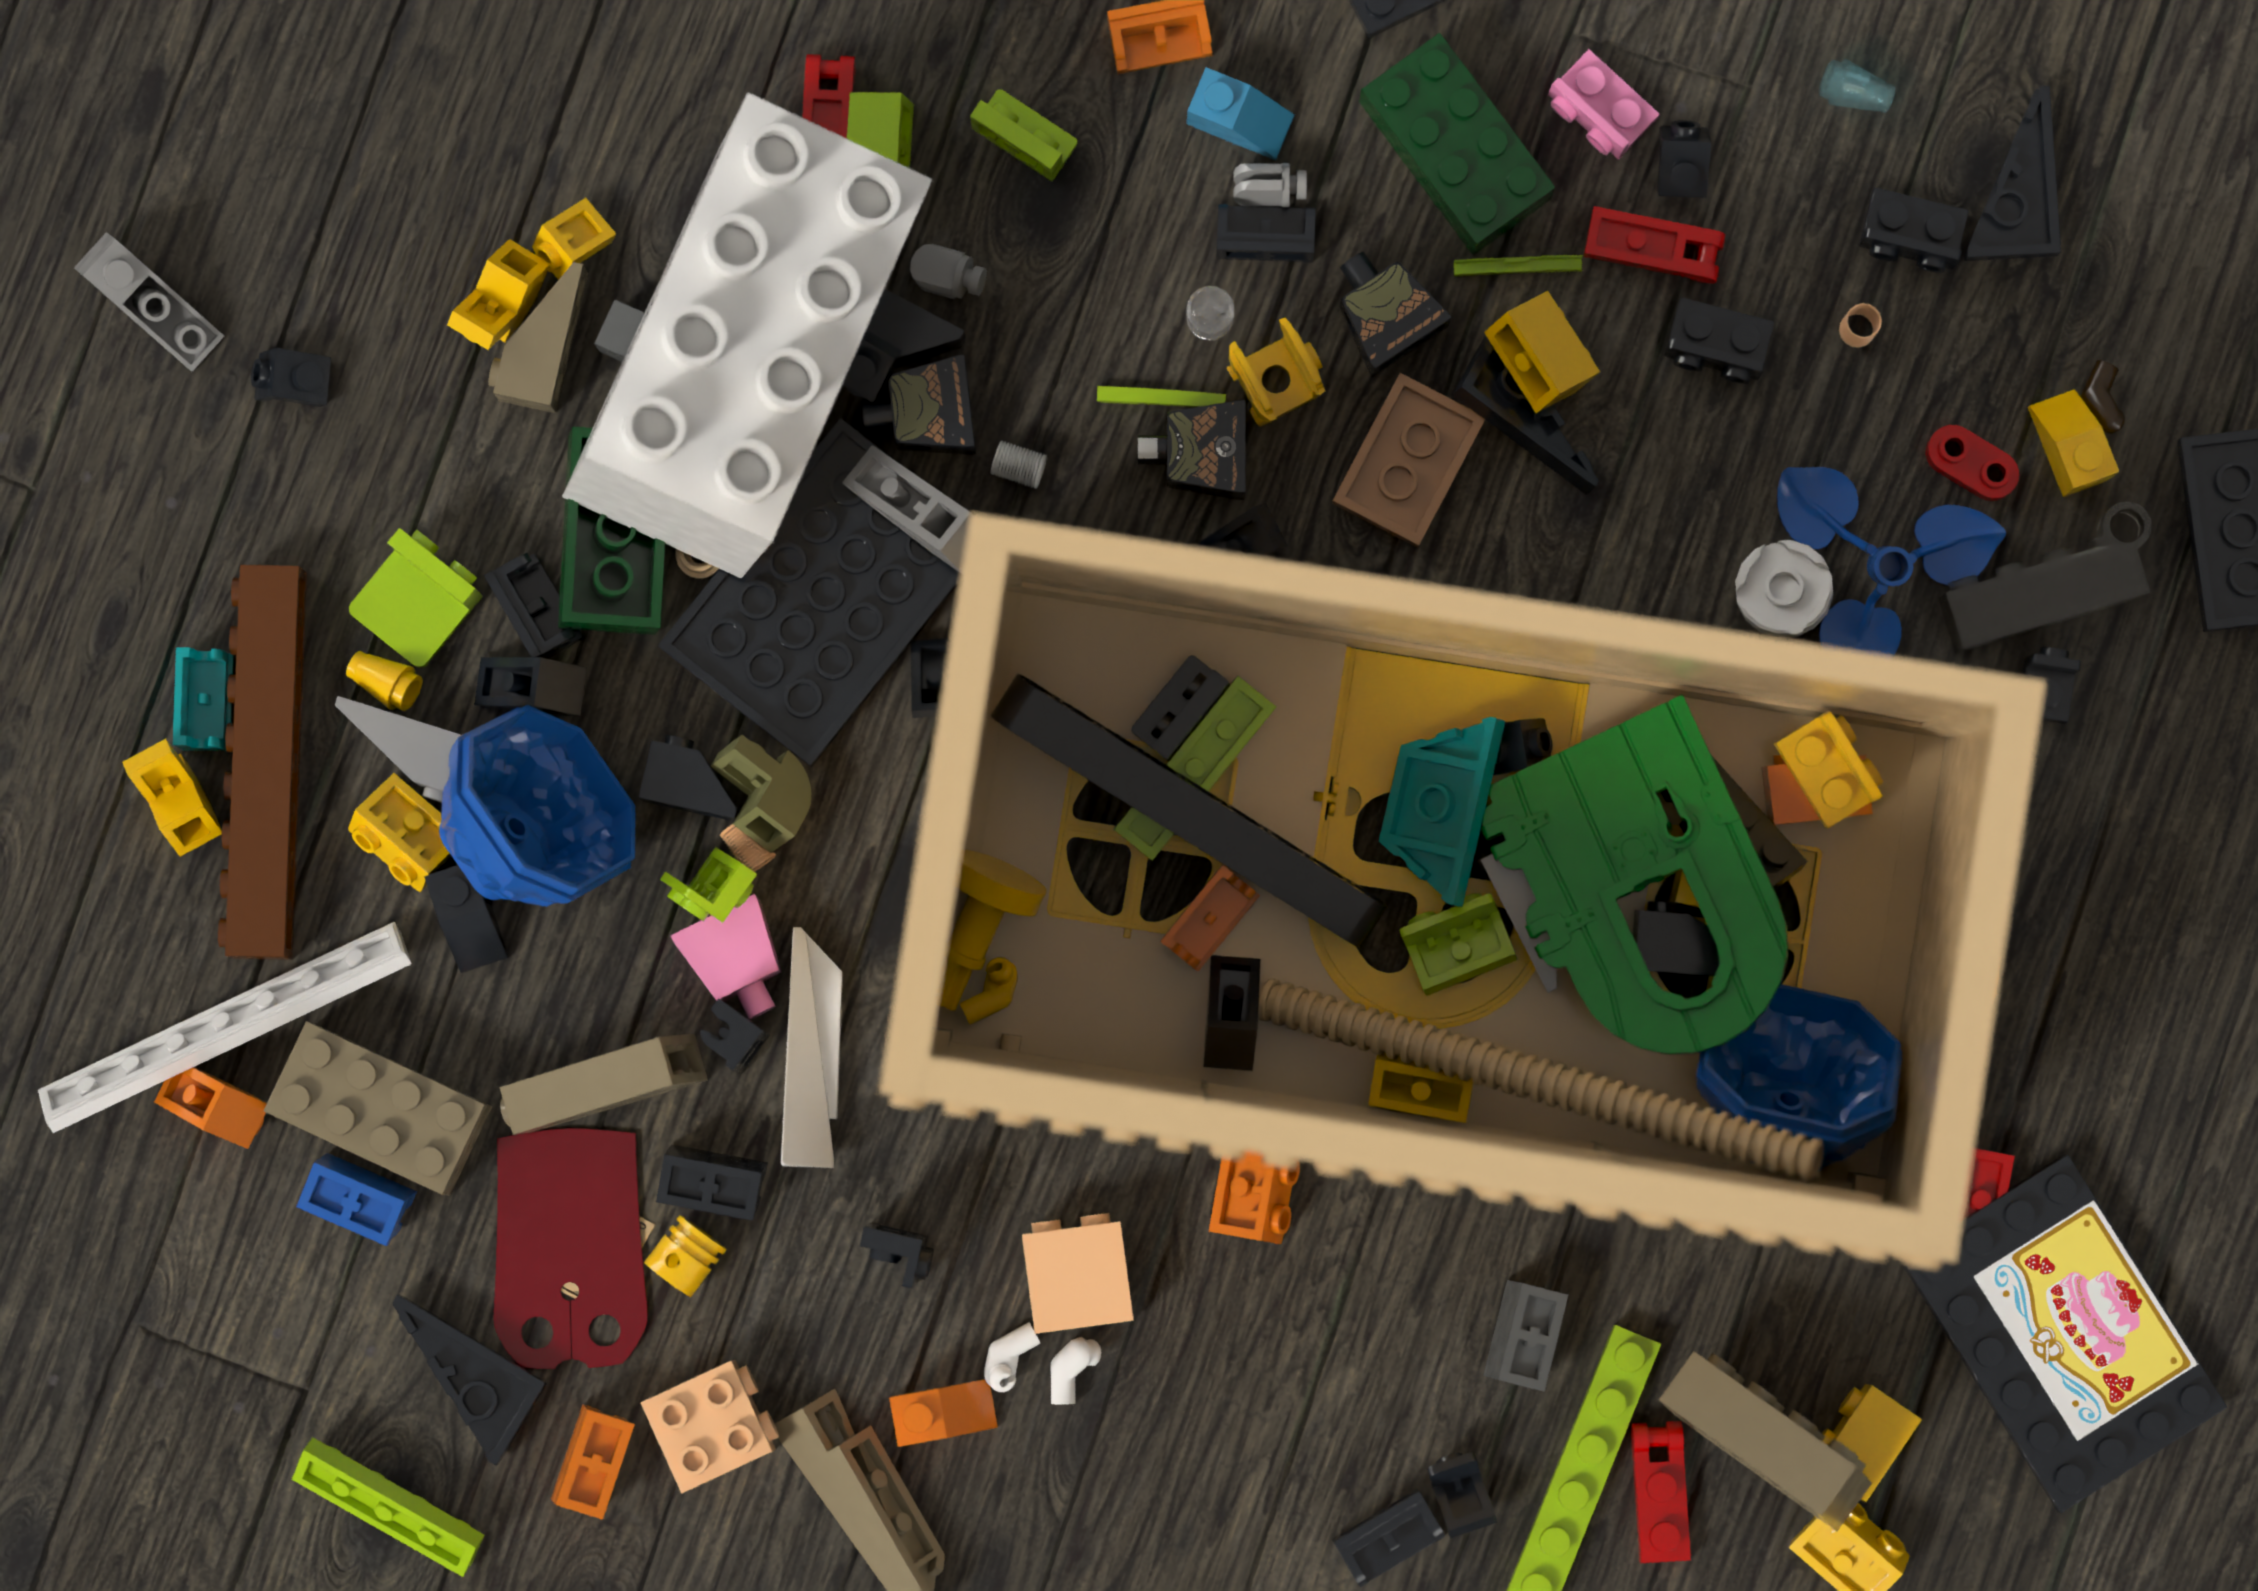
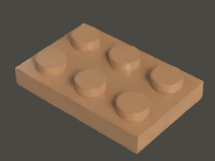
M1400 373L1339 487L1332 504L1419 548L1485 419L1472 409Z

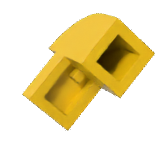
M509 239L487 259L476 289L452 311L447 325L464 335L469 341L477 343L487 350L499 339L506 342L516 331L534 303L550 263Z
M167 739L122 762L128 777L149 803L159 830L180 857L222 834V829L197 777L181 753L178 755Z

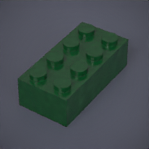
M1438 33L1361 89L1359 99L1361 106L1472 255L1478 253L1551 200L1555 186L1441 33Z
M572 427L568 436L566 487L593 428ZM565 499L558 629L572 628L573 630L656 635L661 627L665 542L658 538L653 539L636 531L633 527L629 528L609 519L607 515L598 514L587 509L576 501Z

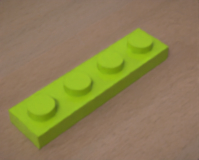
M1237 676L1166 765L1209 791L1275 710L1276 706L1241 677ZM1133 807L1128 810L1114 828L1117 833L1152 861L1174 835L1173 832Z
M313 1437L304 1448L292 1480L462 1577L472 1565L485 1536L466 1522L452 1517L428 1503L424 1498L408 1492L387 1480L380 1473L364 1467L343 1455L336 1448L330 1447Z

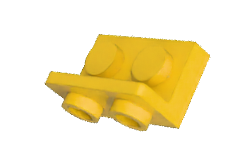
M1831 711L1824 712L1774 743V746L1825 828L1833 826L1868 803L1875 802L1883 797L1878 789V786L1883 784L1878 770L1869 758L1861 761L1851 745L1857 741L1851 726L1842 715L1835 719Z
M395 773L382 783L354 811L348 830L352 834L355 843L365 852L377 855L388 865L391 874L400 883L411 885L418 892H422L427 887L424 876L435 873L451 857L439 834L441 813Z
M1859 1503L1837 1532L1817 1517H1814L1792 1539L1789 1546L1796 1555L1838 1591H1887L1903 1575L1910 1558L1903 1542L1892 1532L1882 1531L1868 1518L1865 1509Z

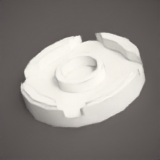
M1792 540L1778 541V543H1771L1767 546L1763 545L1753 550L1741 564L1735 581L1737 605L1745 620L1759 632L1777 638L1797 637L1814 629L1827 615L1833 599L1832 575L1824 558L1809 545Z

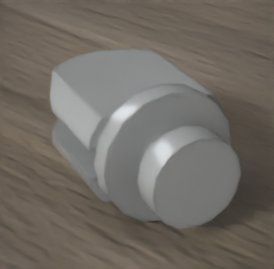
M1289 163L1240 164L1233 171V180L1236 184L1233 189L1234 200L1241 206L1289 207L1290 195H1296V200H1306V170H1296V175H1290Z
M925 244L914 253L911 259L910 270L912 277L923 291L951 299L956 297L961 299L967 289L969 294L979 296L984 288L987 276L986 268L979 266L973 268V257L965 255V252L935 244Z

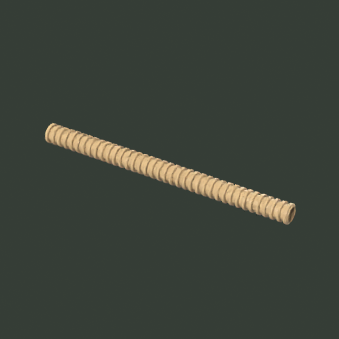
M1274 978L1269 979L1259 993L1258 1018L1265 1022H1268L1271 1018L1275 1025L1282 1026L1286 1022L1287 1028L1292 1030L1300 1027L1301 1032L1305 1034H1311L1314 1031L1316 1037L1324 1039L1328 1036L1330 1041L1336 1043L1343 1039V1043L1346 1046L1353 1047L1357 1044L1358 1049L1362 1051H1367L1371 1048L1372 1053L1379 1056L1386 1052L1387 1058L1393 1060L1400 1056L1403 1063L1410 1064L1414 1061L1416 1067L1425 1068L1429 1065L1430 1071L1436 1073L1443 1069L1446 1076L1453 1077L1457 1073L1460 1080L1468 1081L1472 1078L1473 1083L1480 1086L1487 1082L1488 1088L1497 1090L1501 1086L1503 1093L1512 1094L1516 1091L1517 1097L1524 1099L1531 1095V1099L1534 1102L1541 1103L1545 1100L1546 1105L1550 1107H1556L1560 1104L1561 1110L1567 1112L1574 1108L1577 1115L1585 1116L1587 1113H1590L1591 1119L1598 1121L1605 1117L1604 1119L1607 1124L1614 1125L1618 1121L1621 1128L1629 1129L1631 1126H1634L1635 1132L1641 1134L1648 1130L1651 1137L1659 1138L1661 1135H1664L1665 1141L1671 1143L1679 1139L1681 1146L1689 1147L1691 1144H1694L1695 1150L1702 1152L1709 1148L1711 1155L1719 1156L1721 1153H1724L1725 1159L1732 1161L1739 1157L1740 1163L1749 1165L1753 1161L1758 1169L1764 1170L1766 1166H1769L1770 1171L1775 1174H1779L1783 1170L1786 1177L1792 1179L1800 1175L1801 1181L1805 1183H1810L1816 1177L1822 1162L1824 1148L1821 1139L1813 1138L1809 1142L1804 1134L1798 1133L1793 1137L1791 1131L1787 1129H1782L1779 1133L1776 1126L1768 1124L1765 1128H1762L1761 1122L1752 1120L1748 1124L1746 1118L1739 1115L1735 1119H1731V1113L1722 1111L1718 1115L1715 1108L1707 1107L1705 1110H1701V1105L1695 1102L1687 1106L1685 1099L1677 1098L1675 1101H1672L1671 1095L1664 1093L1657 1097L1656 1091L1647 1089L1643 1093L1641 1087L1634 1084L1630 1088H1627L1626 1082L1620 1080L1613 1084L1612 1079L1607 1076H1602L1599 1080L1597 1074L1590 1071L1583 1075L1582 1069L1576 1067L1569 1071L1566 1064L1558 1063L1556 1066H1553L1552 1060L1545 1058L1539 1062L1538 1056L1532 1054L1525 1058L1522 1051L1514 1050L1510 1053L1508 1047L1501 1045L1495 1049L1494 1043L1488 1041L1481 1045L1478 1038L1471 1037L1466 1040L1465 1035L1461 1033H1456L1452 1036L1451 1031L1444 1028L1437 1032L1436 1026L1430 1024L1423 1028L1420 1021L1413 1020L1409 1024L1406 1017L1398 1016L1394 1019L1393 1013L1386 1011L1380 1015L1379 1009L1372 1007L1366 1011L1365 1006L1356 1003L1352 1006L1351 1002L1345 999L1337 1002L1336 997L1332 995H1327L1323 998L1322 993L1315 990L1309 994L1308 989L1301 986L1295 990L1293 984L1285 982L1281 985L1280 981Z

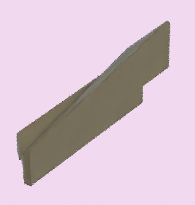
M835 1389L774 1423L779 1434V1441L887 1591H934L936 1576L944 1569L945 1554L871 1425L854 1434Z

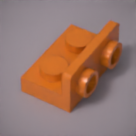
M1244 1151L1243 1160L1222 1157L1209 1232L1281 1244L1283 1236L1288 1231L1291 1223L1289 1202L1292 1186L1297 1182L1300 1173L1299 1159L1297 1161V1168H1286L1265 1164L1261 1153Z

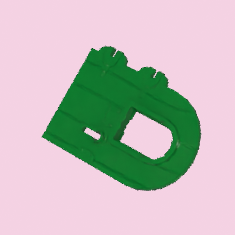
M1683 694L1491 784L1489 797L1492 803L1485 808L1481 830L1486 841L1502 834L1504 835L1506 841L1495 844L1490 849L1495 861H1499L1504 868L1512 871L1523 870L1536 901L1528 907L1525 915L1527 923L1525 928L1530 939H1536L1546 932L1550 937L1549 940L1534 947L1539 959H1543L1550 967L1556 969L1567 968L1577 992L1591 1014L1614 1036L1647 1051L1666 1055L1697 1054L1725 1045L1741 1035L1768 1009L1782 983L1787 962V925L1777 895ZM1668 789L1679 816L1684 822L1688 823L1687 832L1683 836L1675 837L1671 835L1673 826L1657 795L1658 793ZM1681 870L1716 942L1720 961L1712 981L1713 987L1700 996L1687 999L1662 990L1652 978L1617 902L1618 899L1633 892L1644 890L1649 883H1659L1665 880L1666 877Z

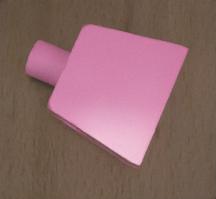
M755 894L749 896L740 907H734L723 923L711 915L704 922L701 920L671 935L677 948L716 1001L718 998L726 1001L737 995L749 1019L760 1016L776 1007L764 981L781 973V968L762 904Z

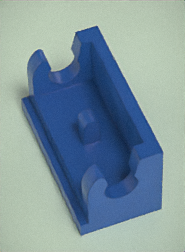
M326 1153L313 1163L296 1207L387 1246L390 1240L402 1228L403 1223L400 1222L402 1216L413 1203L417 1191Z

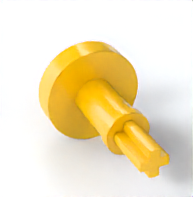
M962 849L956 887L969 896L947 943L946 961L944 963L938 1000L939 1007L944 1006L951 1011L956 1010L973 970H982L986 962L985 955L1004 913L1008 912L1027 917L1035 916L1047 892L1042 883L1023 870L995 857Z

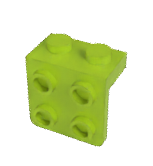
M399 528L387 542L394 551L351 602L349 612L356 620L415 667L423 668L428 665L481 600L483 595L472 586L477 577L464 566L454 560L448 567L434 556L439 547L420 531L416 530L412 536H409Z

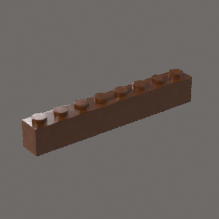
M240 565V577H233L231 584L233 607H238V626H231L229 634L230 654L236 655V674H230L228 677L227 696L228 702L235 704L234 723L227 724L225 734L227 752H233L232 771L225 772L223 786L225 801H231L230 820H224L222 825V847L225 850H229L228 869H222L220 875L221 898H227L226 918H220L218 944L219 947H225V956L233 959H293L307 572L300 566Z

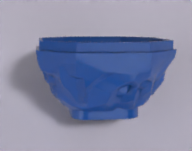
M526 705L522 708L517 707L457 738L449 753L450 774L442 791V813L439 834L444 846L479 894L491 900L521 901L527 904L546 907L555 903L567 904L631 868V861L635 859V804L581 728Z
M1781 984L1768 1009L1747 1031L1725 1045L1699 1053L1696 1082L1701 1097L1710 1107L1716 1109V1114L1718 1115L1725 1111L1731 1113V1119H1735L1738 1115L1745 1117L1748 1124L1752 1120L1761 1122L1762 1128H1765L1768 1124L1776 1126L1779 1133L1782 1129H1787L1791 1131L1793 1137L1798 1133L1804 1134L1809 1142L1813 1138L1821 1139L1824 1150L1818 1171L1820 1172L1824 1167L1837 1161H1843L1853 1155L1858 1149H1864L1867 1143L1883 1134L1893 1125L1896 1120L1903 1051L1900 1049L1901 1042L1859 1001Z

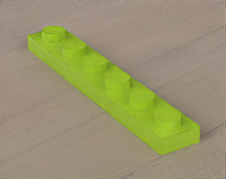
M1613 1325L1506 1591H1562L1660 1349V1343Z

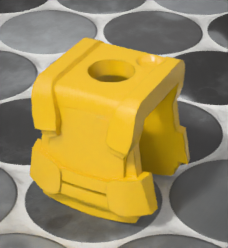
M1286 317L1279 319L1283 338L1247 357L1244 356L1235 341L1229 345V361L1231 365L1227 366V370L1233 381L1239 380L1253 406L1249 410L1259 427L1314 400L1325 392L1318 371L1322 368V364L1310 342L1303 343L1298 332H1296ZM1279 367L1289 374L1290 384L1284 392L1278 394L1271 393L1263 386L1262 376L1269 368Z

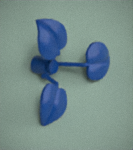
M1787 467L1782 471L1779 479L1777 507L1781 522L1789 536L1796 542L1809 545L1812 549H1822L1831 542L1835 533H1837L1841 538L1869 555L1867 571L1871 579L1877 583L1876 588L1867 598L1865 605L1857 600L1847 599L1836 603L1828 610L1827 615L1821 620L1819 627V642L1821 646L1893 657L1901 640L1900 619L1891 609L1874 608L1881 595L1886 594L1888 586L1904 584L1912 575L1913 563L1921 556H1923L1925 572L1934 581L1947 586H1958L1970 582L1985 569L1996 548L2006 536V530L1998 522L1980 511L1959 505H1942L1931 508L1916 521L1914 534L1921 546L1920 548H1916L1910 553L1900 547L1882 546L1876 548L1843 527V525L1854 519L1859 504L1857 490L1847 476L1837 470L1826 467Z

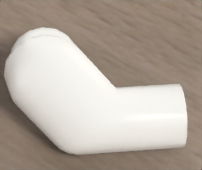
M1030 1322L995 1340L989 1346L984 1376L986 1383L997 1392H1007L1013 1388L1016 1383L1015 1375L1019 1355L1041 1344Z
M1083 1337L1073 1339L1054 1356L1051 1361V1404H1076L1075 1377L1086 1366L1097 1365L1101 1358V1348L1095 1340H1086Z

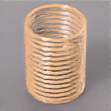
M1865 303L1853 306L1840 323L1839 332L1842 340L1849 346L1857 348L1870 343L1881 328L1882 319L1879 311L1874 306ZM1858 314L1868 318L1873 328L1872 335L1863 337L1854 334L1849 328L1848 317Z
M733 824L720 834L725 844L733 852L732 855H735L734 858H737V861L754 872L769 863L776 856L775 852L770 853Z

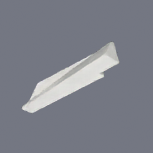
M793 927L781 1166L834 1168V1152L829 1119H837L843 972L801 927Z

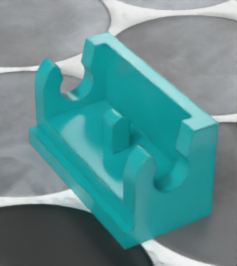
M176 647L173 745L186 751H227L225 743L226 726L228 723H233V704L228 702L227 684L229 675L234 674L235 655H231L221 649L197 651L190 647Z

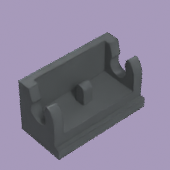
M1507 1280L1483 1376L1545 1392L1568 1295Z

